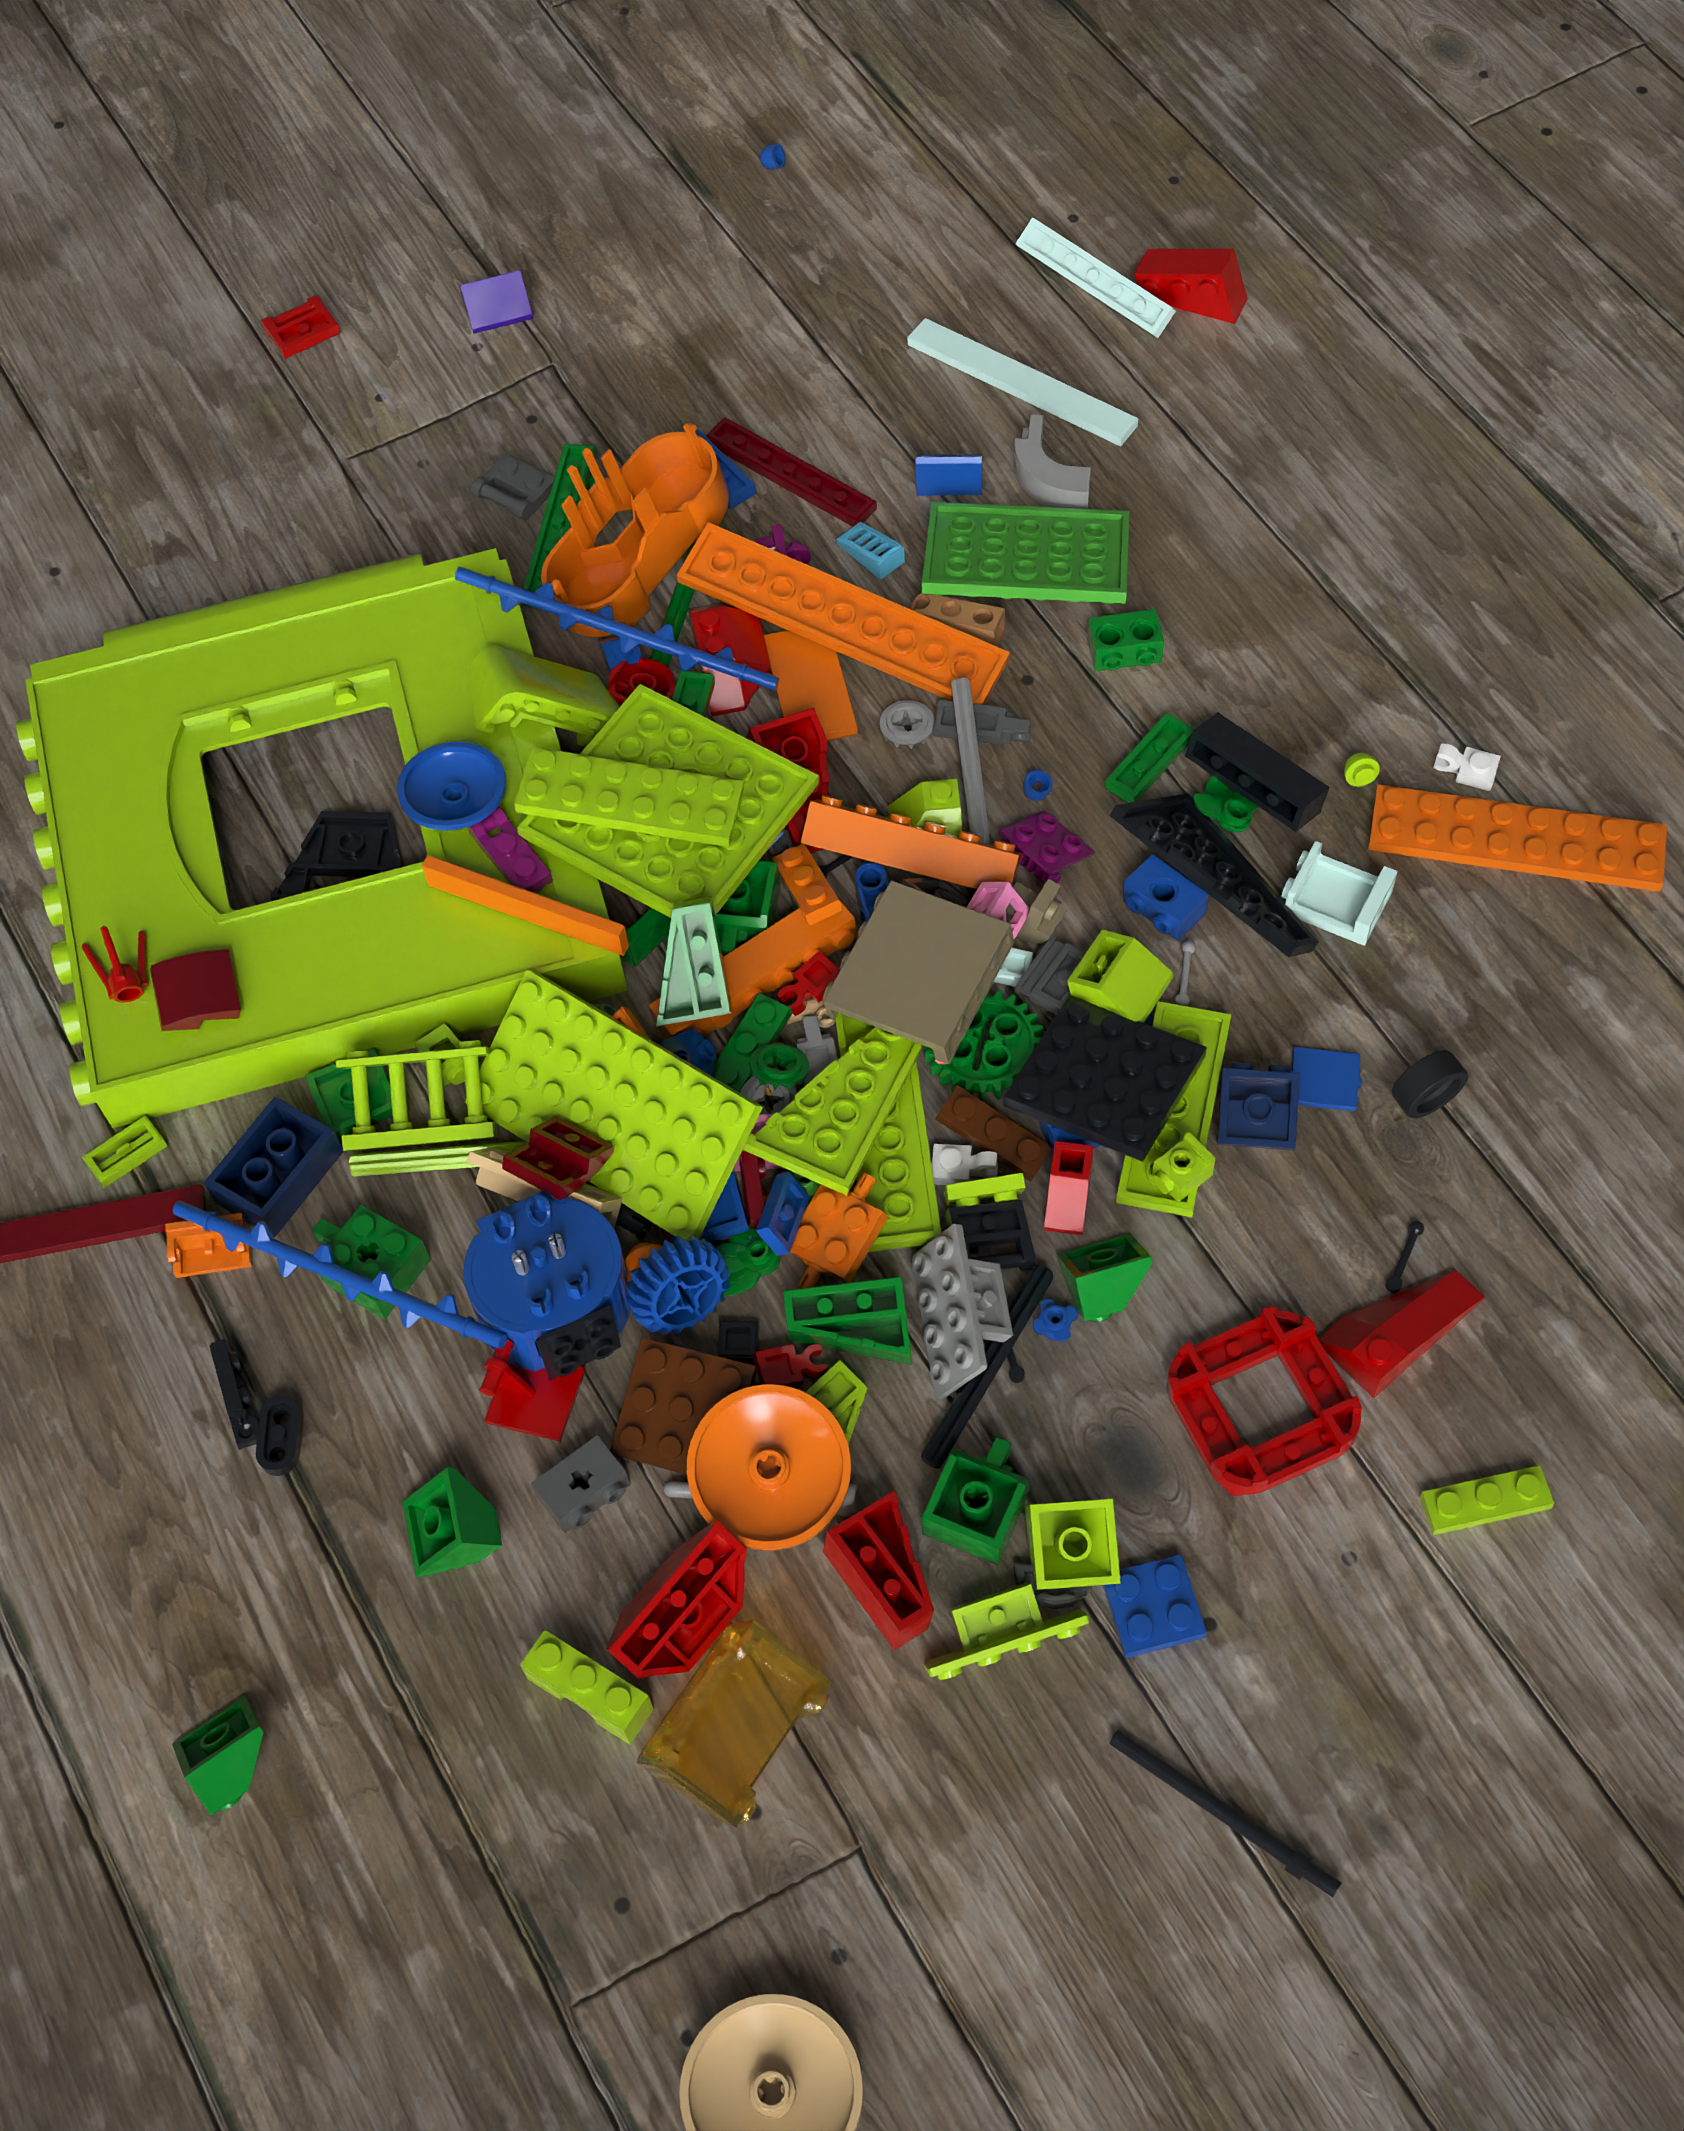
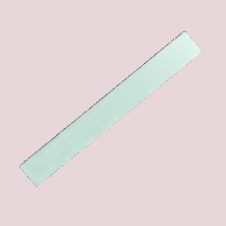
M927 318L907 337L908 346L1120 447L1138 427L1137 417Z

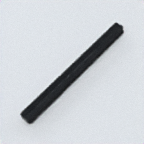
M1041 1264L1033 1267L1008 1309L1013 1336L1005 1342L989 1340L984 1349L987 1361L986 1370L960 1388L921 1453L922 1461L927 1465L939 1469L944 1463L1053 1281V1272L1049 1268Z

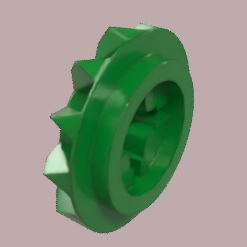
M773 1043L763 1045L757 1048L750 1056L751 1077L758 1078L760 1086L771 1084L774 1090L778 1086H784L791 1090L794 1084L802 1085L805 1076L809 1073V1061L805 1054L787 1044ZM773 1062L780 1069H785V1071H780L778 1068H773Z

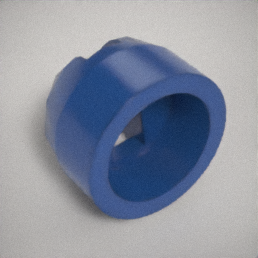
M770 144L762 149L760 161L766 169L774 170L784 166L785 152L780 144Z
M1041 770L1029 772L1023 782L1025 796L1035 802L1042 801L1049 795L1052 789V779L1046 772ZM1036 782L1042 784L1038 791L1033 790Z

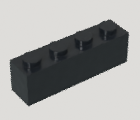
M1219 712L1192 731L1185 757L1293 831L1297 832L1321 813L1330 788L1329 786Z

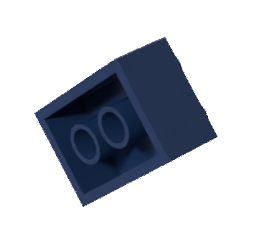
M274 1096L205 1180L204 1185L217 1205L233 1214L242 1213L246 1221L254 1227L260 1221L265 1222L271 1237L275 1238L344 1151L333 1129Z

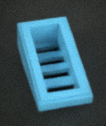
M859 522L836 539L837 545L880 580L905 563V553L902 545L862 522ZM860 534L862 535V536H861L860 538H858L856 541H854V542L852 541V540H853L854 538H856L858 535H860ZM866 540L869 541V542H868L867 544H865L863 547L860 546V545H861L862 543H864Z

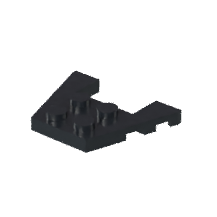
M321 811L302 842V851L296 861L290 863L284 872L286 877L279 888L275 887L271 900L274 901L308 892L312 876L366 877L401 868L402 862L391 814Z

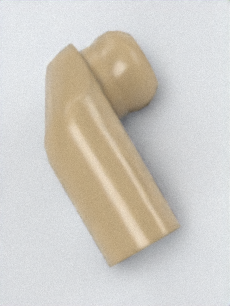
M810 998L807 1001L806 1009L797 1016L792 1014L787 1024L801 1021L804 1017L817 1015L819 1027L827 1028L832 1026L835 1020L829 1018L823 1001L818 1004L813 998Z

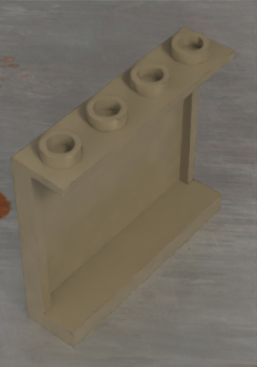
M891 880L885 892H881L877 896L874 912L869 921H865L861 925L857 935V942L852 951H848L844 955L837 978L834 982H830L825 989L823 1001L829 1018L835 1020L838 1013L932 1048L935 1060L949 1065L1014 944L1011 924Z

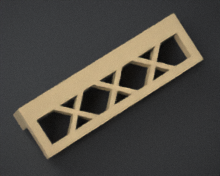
M493 1147L469 1152L467 1162L480 1167L476 1185L516 1201H521L542 1191L502 1169L503 1156L508 1153ZM586 1183L566 1197L591 1206L601 1213L612 1227L615 1228L622 1201L621 1197Z

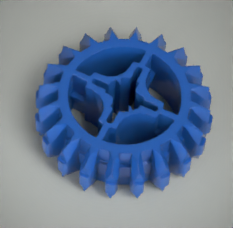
M679 1235L673 1243L664 1240L663 1246L658 1250L651 1248V1255L647 1259H639L640 1268L630 1271L632 1280L626 1284L628 1289L626 1299L633 1316L646 1329H649L651 1333L659 1332L662 1336L667 1335L669 1332H673L678 1336L683 1328L692 1331L695 1323L699 1321L705 1323V1316L710 1312H717L715 1305L726 1300L723 1292L730 1288L728 1278L731 1274L724 1261L725 1258L710 1242H707L705 1239H697L694 1235L687 1239Z

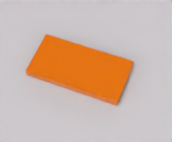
M788 630L764 635L771 664V674L779 677L776 693L782 716L786 717L815 708L827 741L857 735L858 728L837 652Z

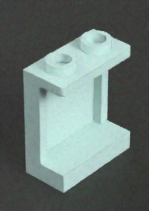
M1315 841L1310 852L1305 850L1302 852L1296 870L1299 871L1295 879L1290 877L1283 889L1282 898L1286 899L1285 905L1301 921L1365 946L1393 892L1398 871L1384 866L1379 877L1322 855L1323 843Z

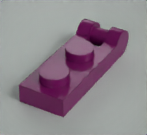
M497 807L491 815L481 822L467 827L473 839L509 884L535 893L553 882L550 871L524 839L518 835V832L508 821L500 807ZM497 828L500 833L490 838L487 833Z

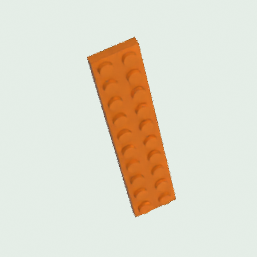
M709 522L676 575L677 581L683 585L949 701H953L952 680L966 677L970 680L973 704L985 705L1010 659V652Z

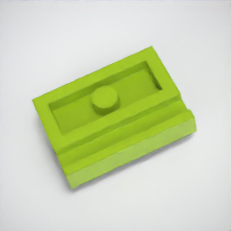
M1023 1173L946 1185L944 1189L946 1207L956 1205V1207L979 1205V1201L994 1199L995 1203L1017 1200V1195H1021L1026 1188Z

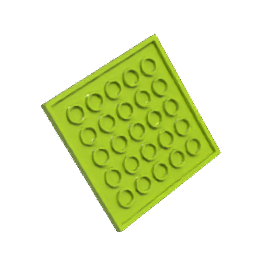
M639 684L580 754L744 781V791L730 847L529 814L517 827L518 835L528 842L671 918L674 903L711 896L716 916L818 786L819 775Z

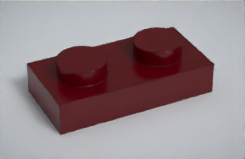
M742 1150L738 1159L746 1216L749 1228L756 1229L769 1193H762L760 1181L761 1179H766L765 1161L756 1155Z

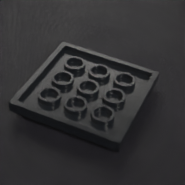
M1069 995L1005 1093L1003 1106L1143 1162L1205 1059L1207 1047L1145 1023L1132 1021Z

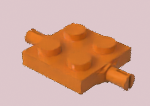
M862 1173L853 1191H849L847 1196L824 1185L819 1186L803 1214L790 1254L802 1259L808 1266L796 1285L798 1288H813L821 1274L835 1276L847 1283L852 1281L888 1219V1216L883 1211L869 1205L865 1200L874 1183H876V1179L866 1173Z

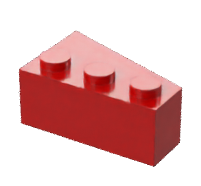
M1234 248L1147 249L1134 273L1138 286L1170 307L1236 324L1248 299Z

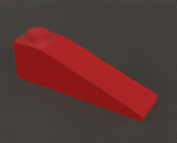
M1454 1270L1344 1315L1318 1340L1326 1353L1375 1398L1480 1304L1485 1296L1459 1272Z

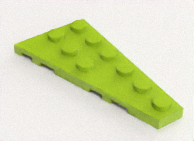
M873 1028L861 1040L857 1039L849 1047V1051L838 1061L834 1060L794 1096V1100L781 1112L773 1114L762 1129L755 1135L751 1134L743 1150L847 1196L924 1045L880 1028Z

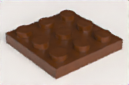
M642 1337L610 1452L620 1458L687 1475L688 1450L700 1421L723 1398L738 1390L753 1386L758 1368L754 1365Z

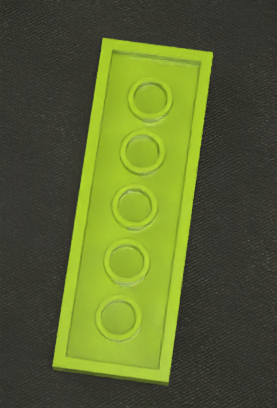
M531 747L514 805L515 812L730 847L744 791V781Z
M1157 1002L1153 1027L1207 1047L1206 1057L1144 1161L1142 1162L1125 1155L1116 1203L1193 1217L1198 1188L1177 1202L1169 1193L1164 1194L1155 1185L1152 1176L1153 1164L1155 1160L1182 1141L1183 1136L1188 1132L1206 1148L1232 1014Z

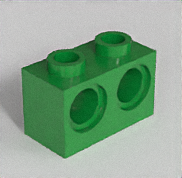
M1156 609L1088 618L1087 640L1095 672L1103 670L1112 671L1139 665L1148 666L1153 663L1162 662L1164 639Z

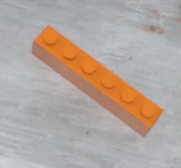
M822 795L821 800L810 801L801 839L803 844L978 889L981 882H1009L1012 887L1015 885L1023 854L1022 852L1014 851L1015 844L1001 840H995L994 845L980 842V835L966 831H960L959 836L945 833L946 826L932 822H925L924 827L910 824L911 817L897 813H891L890 818L876 815V808L867 805L856 804V808L852 809L842 806L843 800L832 796Z
M840 901L843 911L810 926L798 908L723 957L732 1003L730 1014L657 1026V1028L668 1039L692 1028L704 1037L717 1028L727 1026L735 1016L750 1008L758 993L765 995L770 991H775L778 988L782 989L789 985L794 979L792 974L817 952L820 951L827 957L837 950L848 947L858 935L855 917ZM660 998L648 1005L655 1025L657 1024Z

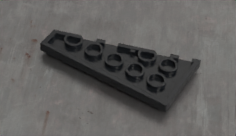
M1188 793L1115 805L1109 815L1111 818L1286 956L1293 957L1310 953L1319 943L1317 938L1295 913L1285 905L1286 903L1211 818L1198 810L1193 798Z

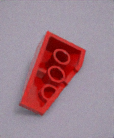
M815 708L751 727L746 736L747 739L819 775L818 786L784 828L789 832L794 847L803 844L801 839L810 801L821 800L822 795L829 796V771H827L826 754L828 751L827 738ZM805 844L810 854L824 850Z

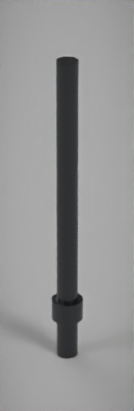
M1117 1730L1109 1743L1111 1746L1286 1865L1284 1870L1298 1880H1301L1302 1877L1332 1898L1334 1897L1342 1882L1314 1864L1311 1855L1299 1847L1295 1851L1135 1740Z

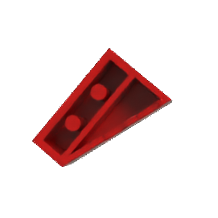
M895 1490L828 1530L823 1549L825 1556L894 1651L928 1630L934 1611L919 1562L915 1559L909 1541L910 1535L907 1526H904L898 1508L899 1501Z

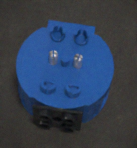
M541 1191L476 1221L480 1234L474 1236L465 1256L463 1269L465 1288L473 1311L476 1313L478 1323L507 1334V1339L514 1343L507 1362L522 1369L535 1372L544 1368L550 1381L559 1376H568L575 1372L578 1367L590 1361L604 1359L611 1355L614 1350L621 1347L618 1333L623 1331L631 1310L626 1299L628 1294L626 1284L628 1282L625 1276H627L618 1236L612 1225L601 1213L591 1206L574 1199L553 1200L550 1194ZM489 1345V1347L494 1351L495 1347Z

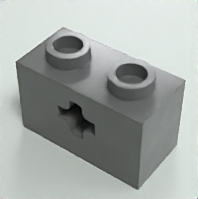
M596 1435L533 1481L531 1485L537 1498L562 1531L566 1533L571 1528L577 1529L585 1525L592 1518L593 1512L605 1503L612 1504L619 1500L626 1492V1488L630 1486V1482L625 1469L599 1436ZM580 1484H584L586 1487L589 1488L583 1491V1489L578 1486Z

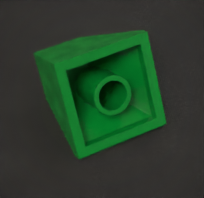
M1130 1232L1056 1253L1075 1309L1084 1321L1090 1320L1092 1322L1107 1320L1113 1313L1123 1311L1153 1264L1149 1253Z
M453 1467L445 1468L402 1501L416 1577H426L479 1563L502 1546L501 1530L498 1526L495 1507Z
M243 1695L172 1744L184 1778L211 1816L219 1810H227L234 1806L250 1787L264 1732L246 1695Z

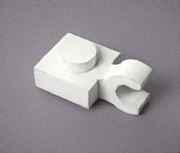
M1442 743L1433 768L1439 771L1457 773L1455 781L1457 783L1490 791L1501 756L1466 747L1464 753L1461 754L1456 747Z
M934 1144L932 1158L934 1185L970 1181V1176L983 1178L997 1177V1153L985 1151L972 1156V1145Z

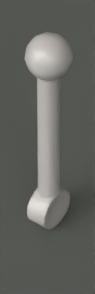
M1190 940L1183 942L1181 946L1184 959L1180 992L1175 997V1004L1189 1006L1190 1003L1187 988L1191 954L1196 949L1194 942Z

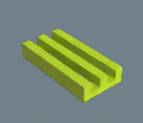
M145 1115L82 1156V1159L102 1187L106 1188L168 1147V1145ZM146 1130L148 1131L146 1134H144L131 1144L128 1143L140 1134H142L143 1132H145ZM114 1151H116L114 1155H112L99 1165L96 1164L108 1155H110L111 1153H113Z

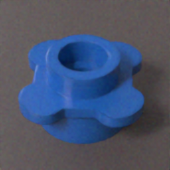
M1053 1299L1042 1301L1040 1304V1316L1033 1322L1034 1331L1039 1335L1043 1334V1336L1050 1340L1067 1341L1071 1335V1324L1078 1318L1077 1310L1073 1306L1063 1307L1057 1305ZM1052 1318H1058L1059 1322L1053 1323Z

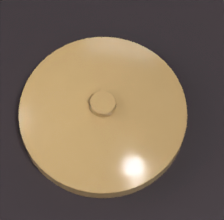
M784 1994L752 1996L737 2001L720 2011L703 2027L695 2038L682 2069L679 2091L680 2108L686 2131H857L864 2099L861 2066L856 2051L844 2030L827 2012L806 2000Z

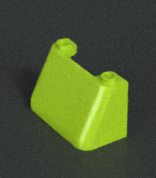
M490 645L481 649L470 662L475 727L479 731L492 734L495 730L494 725L501 722H509L510 727L516 728L522 719L526 718L577 732V743L580 746H584L585 749L620 707L609 693L603 680L591 672L497 645Z

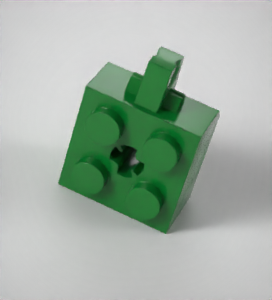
M758 861L716 914L715 918L723 957L738 948L740 944L746 943L774 924L780 892L778 863Z
M363 1205L358 1207L347 1223L343 1224L341 1228L320 1219L312 1229V1233L315 1234L317 1241L330 1245L334 1264L373 1280L382 1270L386 1271L390 1276L393 1287L405 1293L431 1260L420 1238ZM320 1275L322 1281L330 1288L346 1297L341 1283ZM360 1292L353 1300V1302L384 1320L395 1308L394 1305L363 1292Z
M996 1437L987 1457L979 1454L975 1458L955 1449L951 1452L923 1513V1535L999 1566L1030 1494V1479L1012 1473L1013 1468L1006 1465L1012 1449L1010 1442ZM977 1502L983 1504V1507L979 1506L977 1509L971 1508L974 1507Z

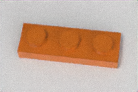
M805 844L786 849L783 853L772 858L773 862L778 863L780 877L810 926L843 911L838 897Z

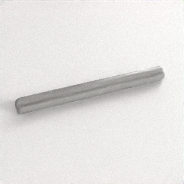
M966 677L955 678L952 680L951 685L969 831L980 835V842L990 844L970 680Z

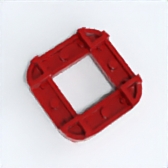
M1277 1306L1262 1309L1261 1315L1253 1320L1194 1346L1191 1341L1186 1343L1178 1350V1354L1170 1365L1167 1392L1171 1404L1212 1477L1233 1496L1258 1494L1342 1456L1356 1441L1361 1424L1362 1407L1357 1395L1352 1397L1315 1335L1316 1325L1307 1316L1302 1318L1292 1312L1277 1310ZM1278 1356L1315 1419L1250 1448L1249 1444L1246 1446L1243 1444L1211 1386Z

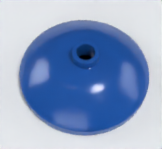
M446 742L421 751L405 765L397 783L400 805L410 819L421 826L446 831L463 829L481 822L497 809L506 791V776L499 759L488 749L468 742Z

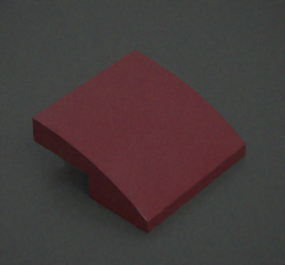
M229 949L187 954L151 965L150 971L161 1031L199 1029L202 1020L239 1018L241 1008Z
M554 1116L530 1129V1139L527 1144L503 1156L502 1169L555 1198L563 1200L583 1186L600 1170L614 1153V1146Z

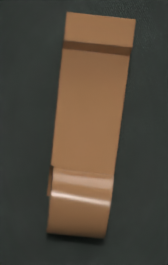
M922 593L915 596L909 608L997 647L1000 646L1006 633L1005 608Z

